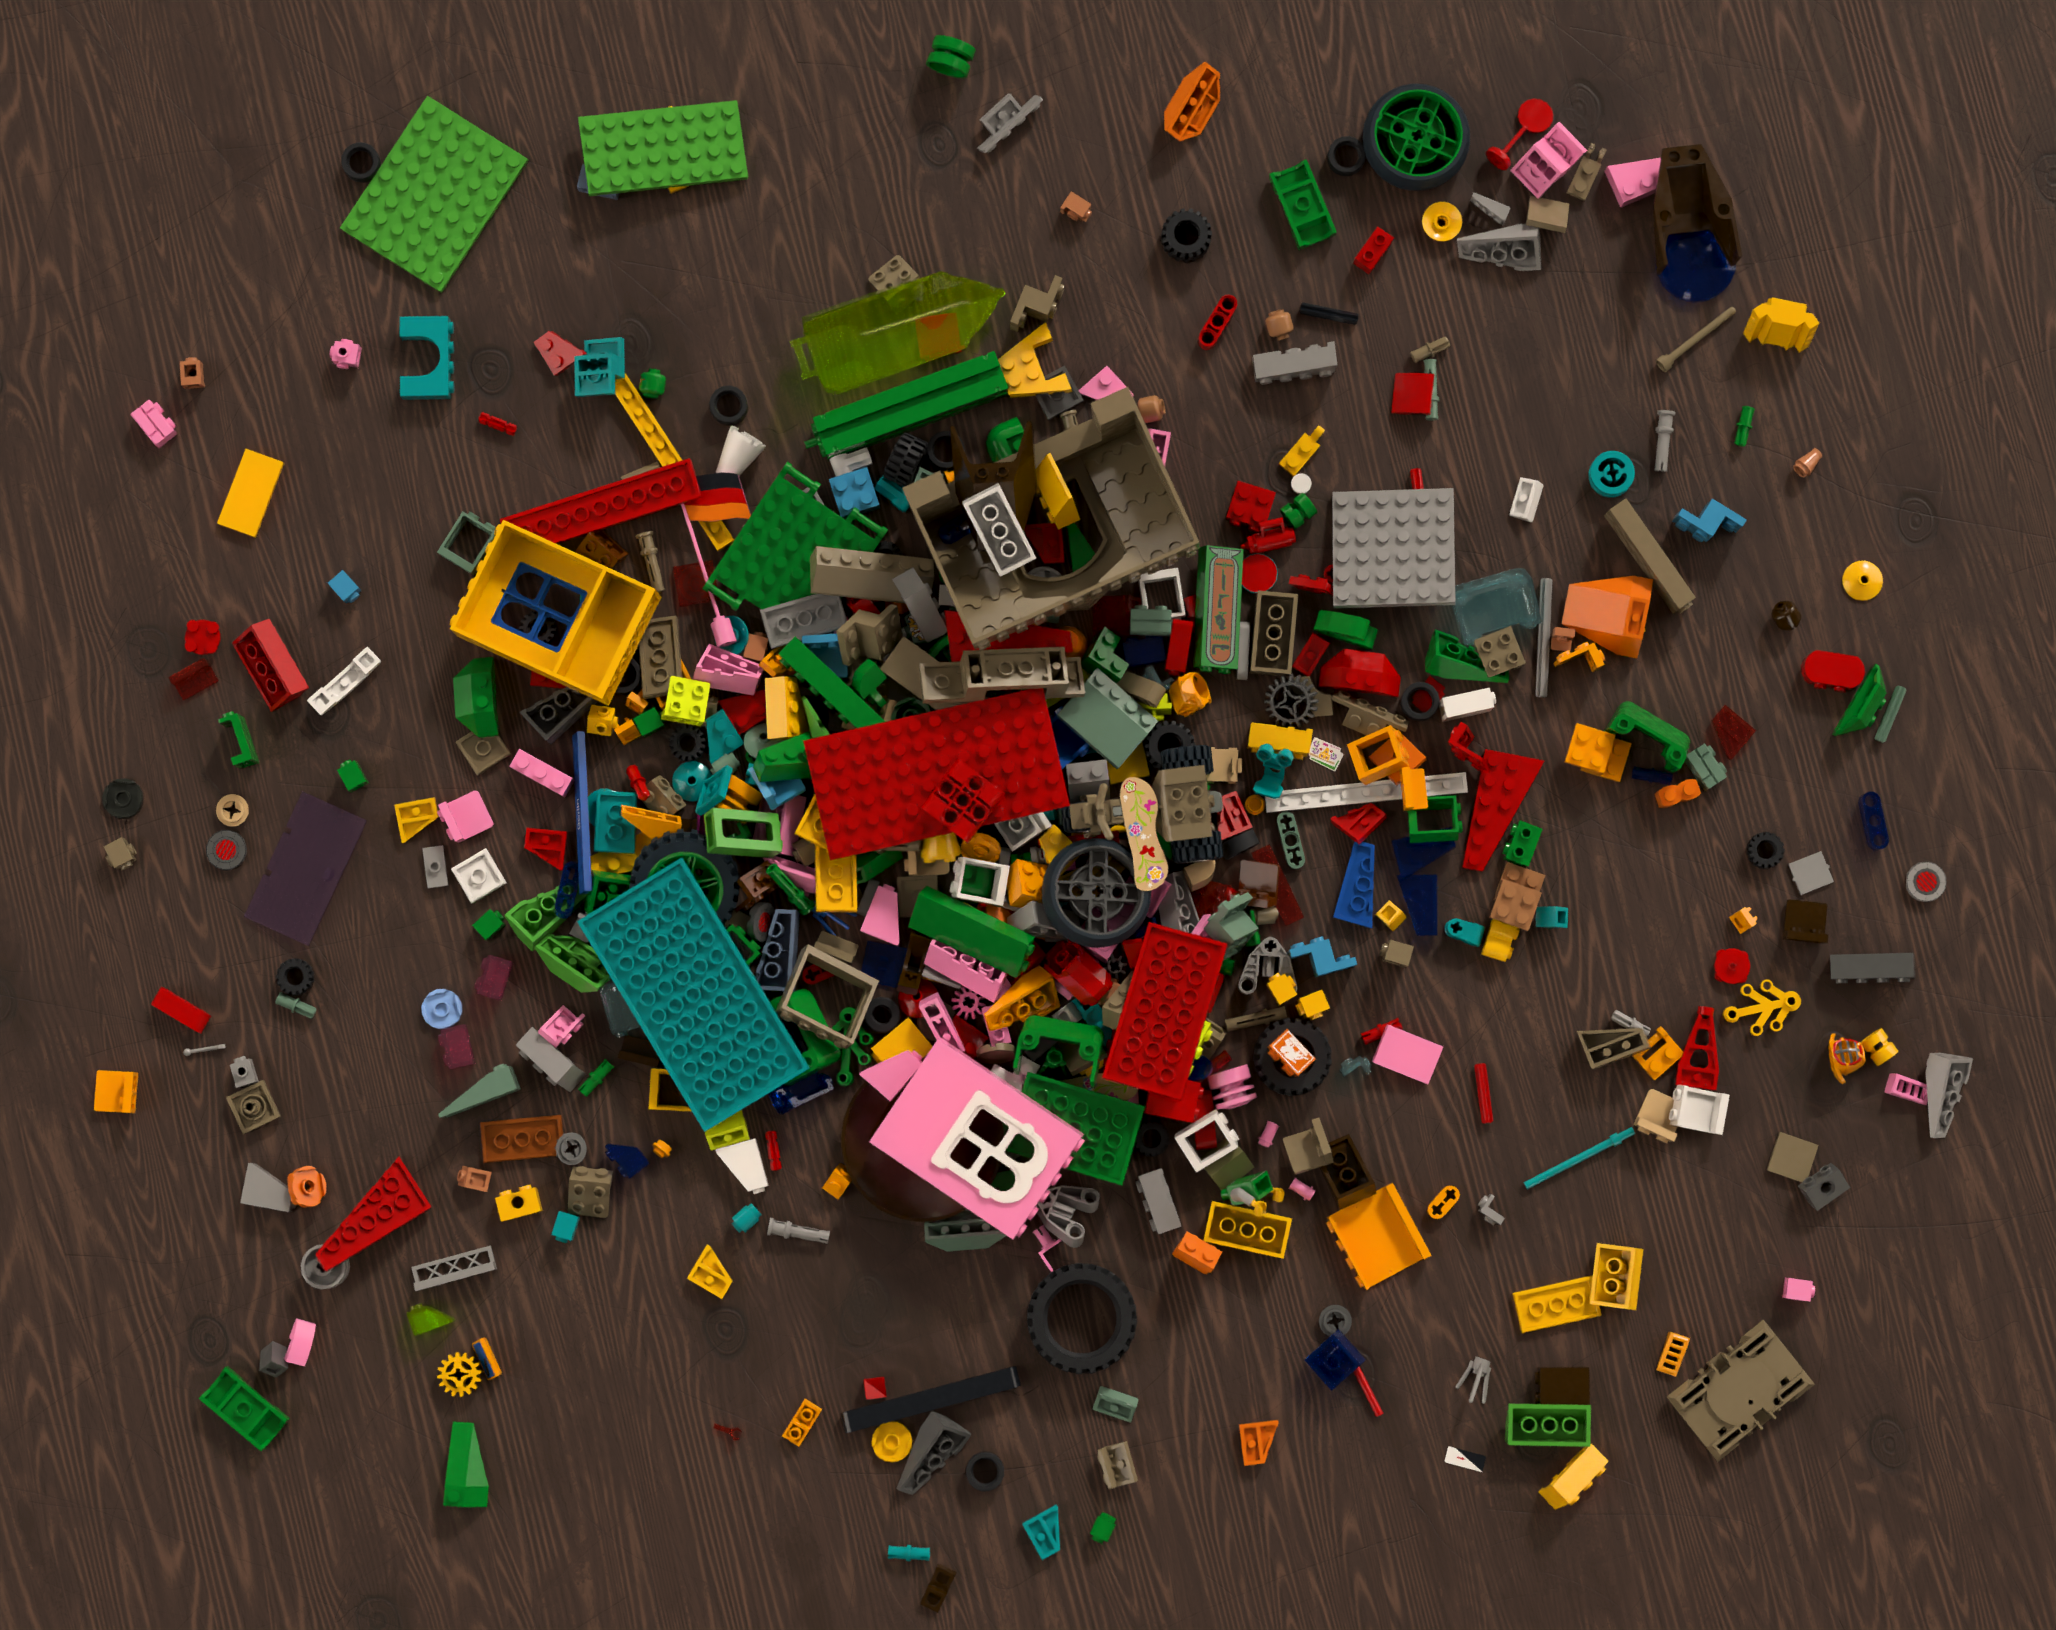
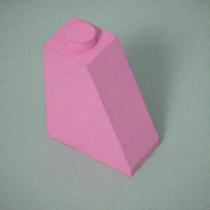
M884 884L881 887L878 885L860 931L899 946L898 894L894 892L895 888Z
M907 1050L862 1071L859 1075L889 1101H892L914 1076L922 1064L921 1059L923 1057L915 1050L912 1052Z

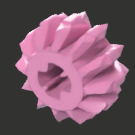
M962 986L963 994L955 991V995L959 999H951V1002L958 1003V1005L952 1007V1010L960 1009L956 1014L957 1016L964 1012V1020L968 1019V1013L971 1014L972 1019H975L974 1011L979 1015L982 1014L978 1007L983 1008L986 1004L979 1003V1001L985 998L982 996L977 997L978 994L972 993L970 989L969 992H966V988ZM968 997L969 1000L974 1001V1004L972 1003L971 1005L973 1006L972 1008L963 1005V1002L966 1001L965 998Z

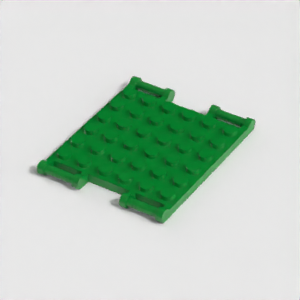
M787 461L702 589L706 592H711L729 604L734 611L738 609L744 598L758 608L765 609L814 595L811 593L810 556L816 546L873 552L888 529L884 526H879L861 514L860 510L856 507L852 509L846 520L813 498L821 483L818 481L814 482L793 468L792 464ZM788 473L810 488L808 493H805L784 479L785 475ZM856 519L877 533L876 537L872 538L851 524V522ZM717 579L738 593L739 596L734 599L713 585V582Z

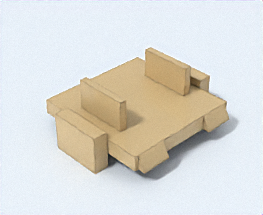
M1211 747L1214 771L1206 775L1207 783H1214L1216 781L1236 784L1238 773H1242V758H1238L1237 748L1215 749V747Z

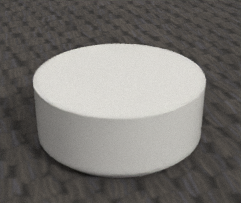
M1302 473L1295 475L1291 481L1292 490L1297 494L1307 493L1311 488L1309 476Z

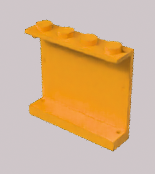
M1393 1183L1377 1190V1194L1327 1217L1328 1222H1326L1329 1231L1331 1234L1335 1232L1338 1238L1335 1242L1341 1252L1345 1251L1348 1257L1345 1259L1350 1270H1355L1358 1275L1355 1277V1280L1359 1287H1364L1365 1290L1414 1263L1432 1256Z

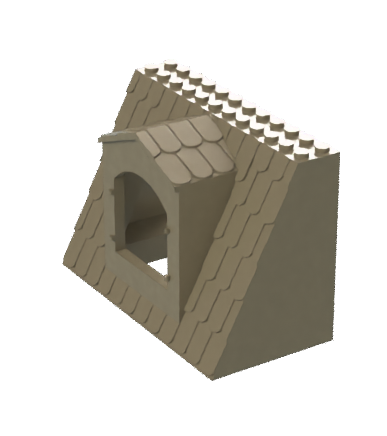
M1125 387L1090 403L1092 419L1035 444L1036 468L1044 457L1051 453L1065 483L1076 479L1103 538L1101 546L1093 558L1073 573L1060 577H1038L1027 574L1022 565L1000 577L988 552H978L955 493V481L945 484L940 471L902 488L975 650L978 648L980 651L991 646V642L996 640L1002 642L1010 638L1009 634L1022 633L1028 630V626L1031 624L1040 625L1046 622L1047 617L1051 615L1057 617L1066 611L1089 610L1109 590L1111 592L1118 590L1122 587L1121 584L1127 581L1130 583L1141 579L1140 575L1147 572L1149 575L1160 570V566L1165 564L1171 566L1177 563L1180 557L1186 556L1188 558L1197 554L1196 550L1199 549L1200 542L1129 387ZM1017 453L995 463L1012 462L1016 459Z

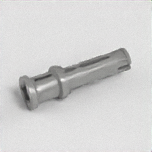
M1658 410L1659 422L1658 427H1656L1658 442L1654 471L1659 472L1661 470V472H1667L1670 435L1674 432L1672 422L1675 412Z
M770 1217L767 1235H780L785 1239L796 1237L828 1244L830 1231L797 1226L790 1221H776Z

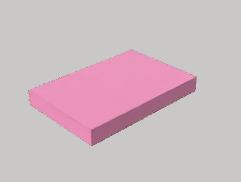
M1387 1024L1372 1062L1429 1084L1443 1046Z

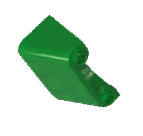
M1625 701L1617 707L1604 730L1605 732L1623 735L1635 728L1665 746L1660 754L1665 759V770L1673 774L1682 767L1690 745V739L1684 732L1633 702Z

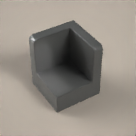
M274 1341L264 1347L260 1352L259 1371L275 1378L286 1371L289 1362H286L284 1357L288 1347Z

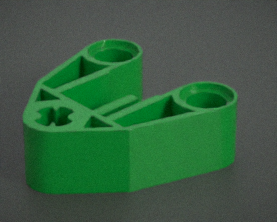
M1319 610L1313 629L1326 636L1366 649L1373 648L1378 629L1369 626L1370 621L1365 618Z

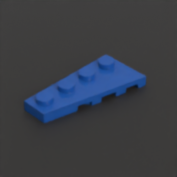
M1354 841L1333 918L1372 929L1375 845L1366 842L1358 844Z

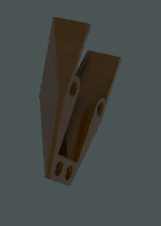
M1703 145L1663 148L1653 205L1657 275H1661L1668 265L1666 255L1667 237L1674 234L1701 231L1712 233L1730 267H1734L1742 257L1732 198Z
M1027 421L1014 461L984 464L969 463L955 427L950 426L955 493L978 552L987 550L962 501L999 483L1023 532L1025 530L1037 489L1034 429L1031 421Z

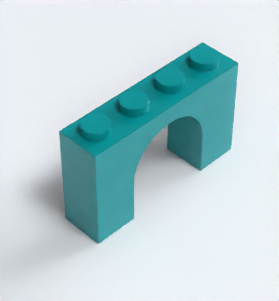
M448 316L400 317V338L402 340L430 341L437 345L440 351L439 363L431 373L424 376H400V397L403 400L451 399V393H454V381H451V373H454V362L451 361V354H454V342H451V334H454V323L450 322Z

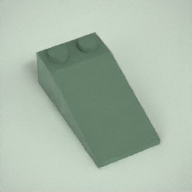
M507 1064L493 1067V1072L488 1073L438 1114L439 1118H448L521 1090L513 1067L507 1066Z

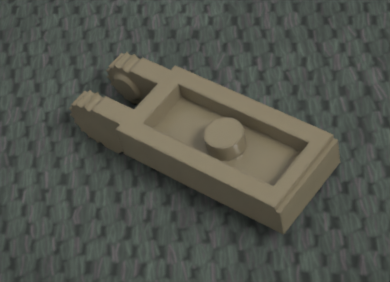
M1593 143L1590 144L1586 155L1583 156L1567 190V194L1583 201L1586 200L1606 152V149L1602 148L1598 154L1597 161L1589 159L1595 149V144Z

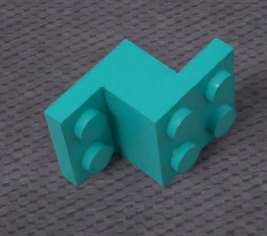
M624 338L584 340V351L587 355L574 356L575 396L589 397L615 394V379L625 378Z

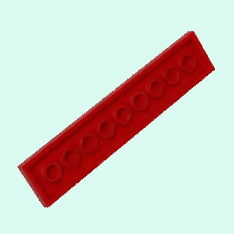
M688 458L501 518L500 523L505 520L558 544L587 535L589 532L599 531L702 498L692 461Z

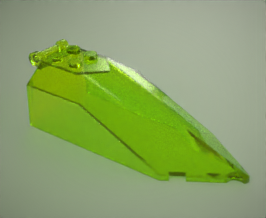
M939 271L803 316L804 336L790 341L802 371V380L817 375L827 394H841L965 349L970 344V339L976 331L978 332L997 307L996 304L1005 295V291L1002 288L992 287L989 284ZM801 344H807L815 369H809Z

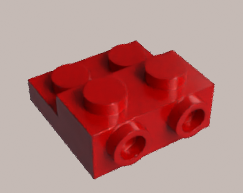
M1237 481L1226 520H1229L1231 525L1240 527L1242 524L1248 526V530L1259 533V522L1268 520L1276 492Z

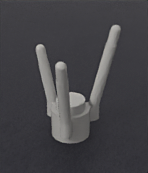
M1475 1357L1474 1361L1470 1360L1466 1371L1456 1385V1389L1460 1388L1473 1369L1472 1373L1477 1376L1469 1402H1473L1482 1376L1484 1377L1482 1403L1485 1404L1489 1374L1492 1368L1489 1367L1490 1361Z

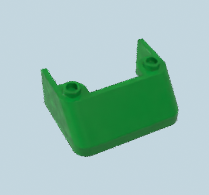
M799 989L792 992L787 1004L788 1007L829 1027L811 991ZM782 996L770 1001L775 1011ZM799 1028L809 1049L803 1052L802 1056L810 1068L786 1082L785 1085L791 1086L836 1063L841 1057L840 1048L836 1047L828 1039L824 1040L817 1037L816 1033L810 1030L807 1031Z
M1036 1015L1029 1016L1023 1024L1018 1039L1013 1065L1014 1074L1019 1075L1023 1051L1034 1050L1038 1046L1040 1038L1080 1045L1079 1054L1081 1058L1085 1061L1093 1062L1090 1086L1095 1089L1105 1039L1103 1030L1100 1027Z

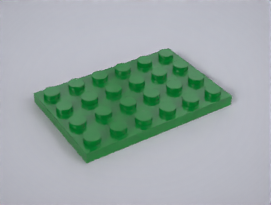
M1027 1072L1022 1093L1084 1134L1082 1137L1085 1140L1077 1152L1075 1150L1070 1156L1073 1159L1066 1169L1123 1185L1146 1106ZM1018 1133L1005 1151L1033 1158L1035 1148L1029 1139Z

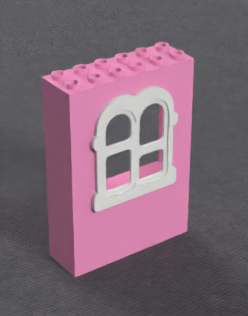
M940 1038L936 1041L869 1142L999 1231L1014 1239L1016 1236L1020 1237L1027 1228L1025 1222L1027 1219L1032 1220L1039 1210L1036 1207L1039 1202L1043 1203L1050 1194V1191L1047 1189L1050 1185H1056L1062 1176L1059 1173L1062 1167L1064 1169L1068 1167L1073 1159L1070 1155L1074 1150L1077 1152L1085 1140L1082 1139L1084 1134L943 1038ZM981 1109L988 1111L1009 1126L1008 1132L997 1147L992 1146L969 1130L970 1124ZM1018 1133L1029 1139L1035 1148L1033 1158L1026 1163H1018L1005 1154L1006 1148ZM963 1137L981 1148V1154L970 1169H965L950 1158L951 1152ZM989 1156L995 1157L1014 1171L1016 1181L1010 1190H996L977 1176Z

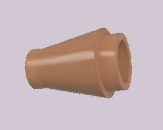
M1814 448L1795 461L1794 471L1801 477L1809 476L1822 458V453Z

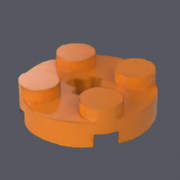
M304 1166L297 1168L288 1175V1192L294 1205L304 1208L313 1207L321 1202L322 1196H325L326 1181L321 1173L314 1170L316 1168ZM305 1182H306V1185H309V1186H310V1189H307V1191L305 1190V1187H304Z

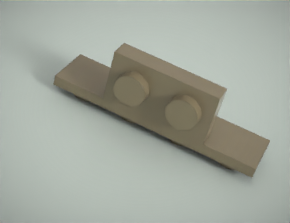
M1335 689L1331 700L1349 707L1342 725L1366 736L1385 728L1387 724L1406 732L1409 721L1405 717L1389 713L1383 707L1373 706L1365 699H1357L1350 696L1347 691Z

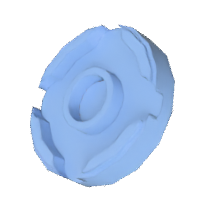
M436 989L430 992L421 1006L425 1022L437 1029H448L454 1026L460 1020L463 1012L460 998L453 991L446 989Z

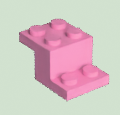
M1558 122L1544 138L1527 151L1510 171L1538 199L1553 183L1563 177L1587 150Z

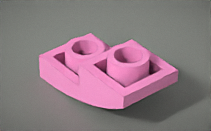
M300 1319L295 1320L289 1336L291 1342L284 1357L286 1362L305 1366L314 1338L315 1323Z

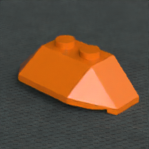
M1203 62L1184 77L1164 111V130L1178 141L1200 135L1220 102V73L1207 62Z

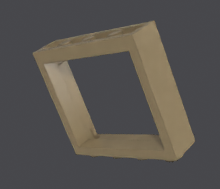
M808 944L800 951L777 1006L776 1013L783 1020L792 1021L798 1024L799 1028L816 1033V1036L821 1039H828L836 1047L847 1049L853 1045L879 980ZM805 961L864 990L846 1035L787 1006Z

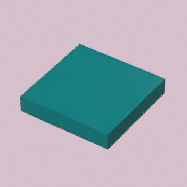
M729 765L724 766L703 782L695 813L702 816L725 799L733 771L732 767Z

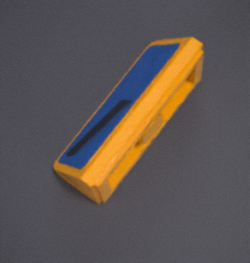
M484 1337L473 1342L472 1346L487 1379L491 1380L502 1375V1371L487 1338Z

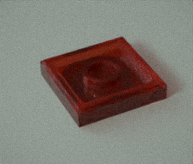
M713 560L703 562L708 578L714 571ZM699 562L673 567L680 607L711 602L709 592L702 589L705 579ZM715 579L713 585L717 587V581ZM714 595L715 601L720 600V598Z

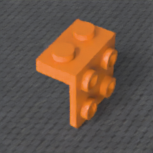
M1187 1231L1172 1254L1201 1273L1208 1274L1213 1271L1222 1251Z

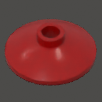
M921 979L917 992L920 994L918 1000H915L912 994L899 992L898 1002L901 1010L909 1017L924 1018L919 1008V1001L937 992V989L930 981Z

